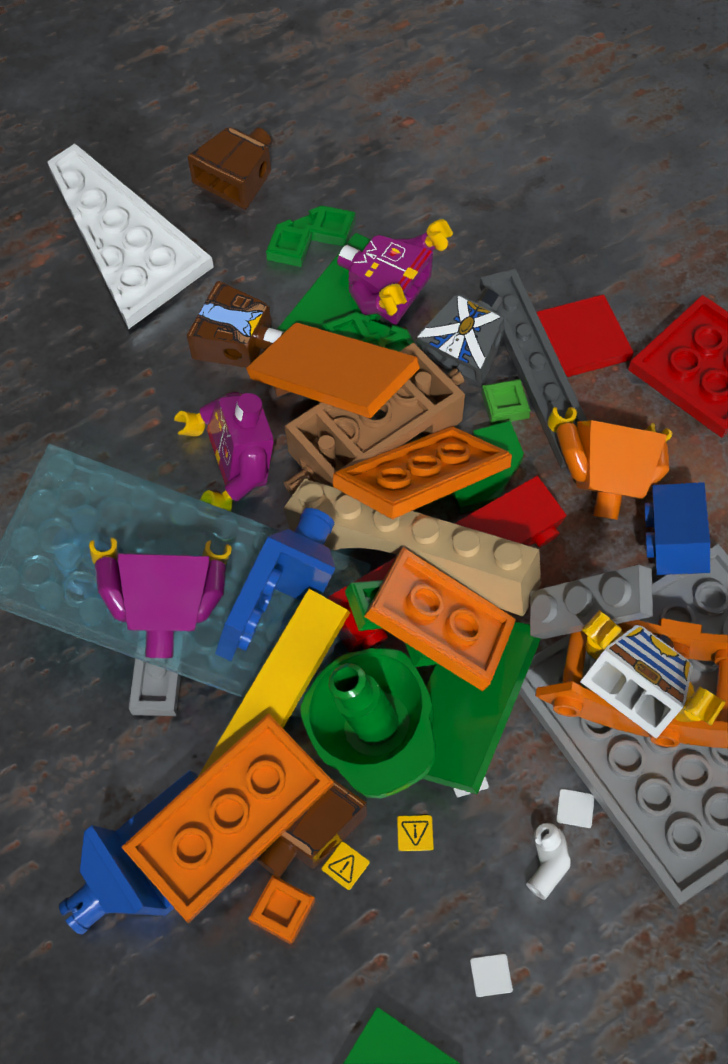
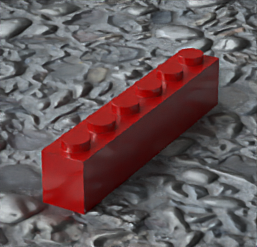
M537 475L454 524L527 546L536 543L541 548L560 534L557 528L567 515ZM394 559L352 583L384 580ZM349 585L328 596L327 599L350 612L338 633V637L349 653L356 652L362 647L364 650L377 648L388 639L386 634L388 631L384 629L358 630L345 594V590Z

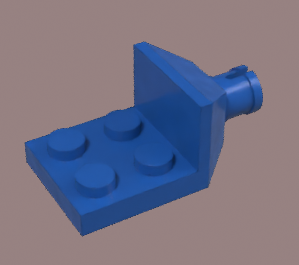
M305 508L294 532L286 529L267 537L224 624L215 655L232 662L238 648L244 651L248 649L263 612L265 613L275 590L299 601H302L308 589L323 595L336 568L330 549L324 546L328 534L331 533L335 525L334 520L328 514L318 509Z
M189 770L116 831L93 825L84 831L80 873L86 882L74 894L66 897L59 903L61 915H66L70 911L73 913L65 921L76 933L83 935L95 922L109 913L166 916L174 909L164 895L123 850L122 846L197 779L198 775L195 772Z

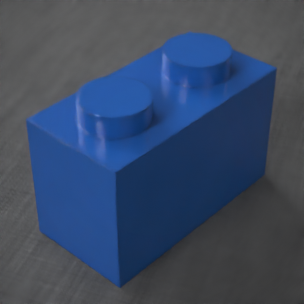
M705 482L653 485V502L645 503L646 528L655 527V532H646L647 558H656L657 575L710 573V534Z

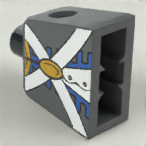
M483 289L475 302L462 295L453 296L416 337L417 346L435 364L450 372L453 369H457L464 379L482 387L503 339L504 317L496 312L502 303V298L490 289Z

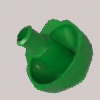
M370 648L340 656L316 677L304 696L300 708L301 718L318 756L328 766L339 770L349 784L367 798L381 799L394 795L417 783L432 768L436 756V743L431 724L434 711L430 694L418 670L413 666L411 659L402 651Z

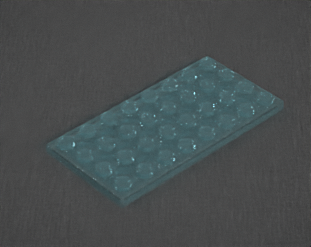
M52 444L48 445L0 541V609L242 698L246 696L301 601L275 590L265 613L263 612L248 649L244 651L238 648L232 662L215 655L224 624L267 537L281 531ZM110 537H113L117 541L118 553L202 556L206 542L209 540L211 541L210 550L216 555H223L226 544H229L232 551L226 564L224 595L208 619L201 623H196L195 631H174L173 658L145 657L146 630H128L126 622H120L113 618L98 593L95 564L91 560L89 549L91 540H94L95 549L100 552L108 551L111 548ZM330 549L336 568L322 596L327 598L368 574L371 564ZM338 635L291 716L302 719L300 708L307 691L316 677L342 655L344 644Z

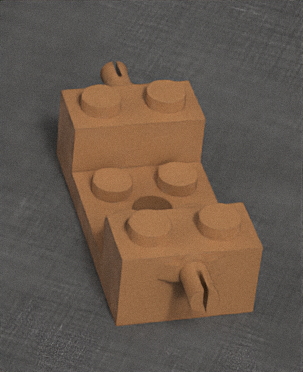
M413 342L399 352L416 356L420 369L379 409L387 414L384 418L371 420L321 402L285 425L288 452L302 469V471L283 482L288 493L290 492L292 496L304 479L333 487V473L400 447L421 432L428 436L450 426L454 427L462 422L465 393L458 387V385L464 383L462 374L458 373L457 369H453L448 374H445Z

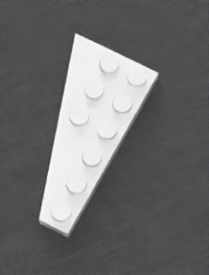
M73 144L47 161L50 172L128 329L214 267L212 257L76 144Z

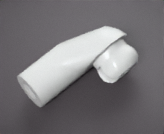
M551 823L539 825L534 832L535 845L541 866L526 884L536 896L543 900L548 897L571 866L566 838L563 832Z

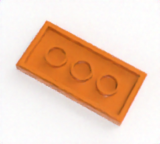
M296 322L246 369L250 379L371 419L420 367L416 356Z
M450 426L333 473V487L390 519H395L510 468L512 454L456 427Z
M268 713L128 840L122 848L184 920L190 923L334 785V781Z

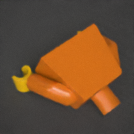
M554 407L547 420L548 427L557 434L562 454L571 477L576 480L577 488L597 492L593 516L618 520L622 496L644 499L647 492L653 490V485H657L669 472V454L666 442L672 437L670 429L665 428L661 433H657L655 431V423H651L645 430L593 420L578 421L576 427L573 424L577 416L575 408L569 407L565 413V418H562L557 412V407Z

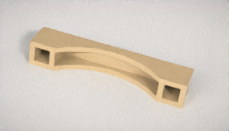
M308 479L302 481L284 506L289 529L293 532L305 508L318 509L328 514L335 522L324 546L330 549V552L346 548H366L397 555L404 547L496 607L520 616H524L530 605V592L538 590L541 585L540 554L537 548L414 511H410L395 519H390L334 487Z

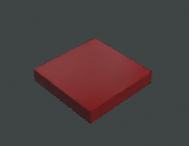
M604 294L536 312L567 377L632 360L634 352Z

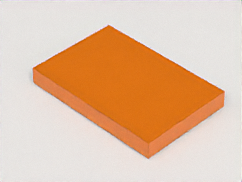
M404 547L396 555L364 616L482 692L492 681L516 621L511 615Z

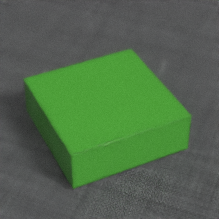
M521 379L482 385L481 394L491 425L529 419L530 408Z

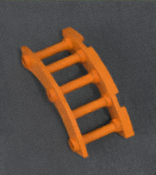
M661 618L658 621V625L641 620L619 623L617 625L624 634L635 625H639L653 635H665L673 642L674 650L686 659L712 661L719 666L716 696L726 703L712 725L707 724L703 720L680 722L673 719L656 739L596 693L582 687L580 681L583 676L587 634L583 631L570 633L562 683L537 687L535 696L553 705L554 712L568 717L578 716L610 728L650 737L651 742L659 746L676 747L679 743L728 748V635L702 633L701 624Z

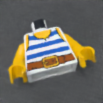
M601 610L584 626L582 631L587 634L586 650L593 659H596V662L580 681L582 684L656 739L673 719L680 722L703 720L709 725L713 724L726 702L701 686L697 688L696 692L694 691V687L690 682L693 666L688 659L674 650V644L667 636L661 634L653 635L639 625H635L624 634L621 632L622 629Z

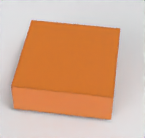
M272 875L248 919L251 923L292 945L315 903V897Z

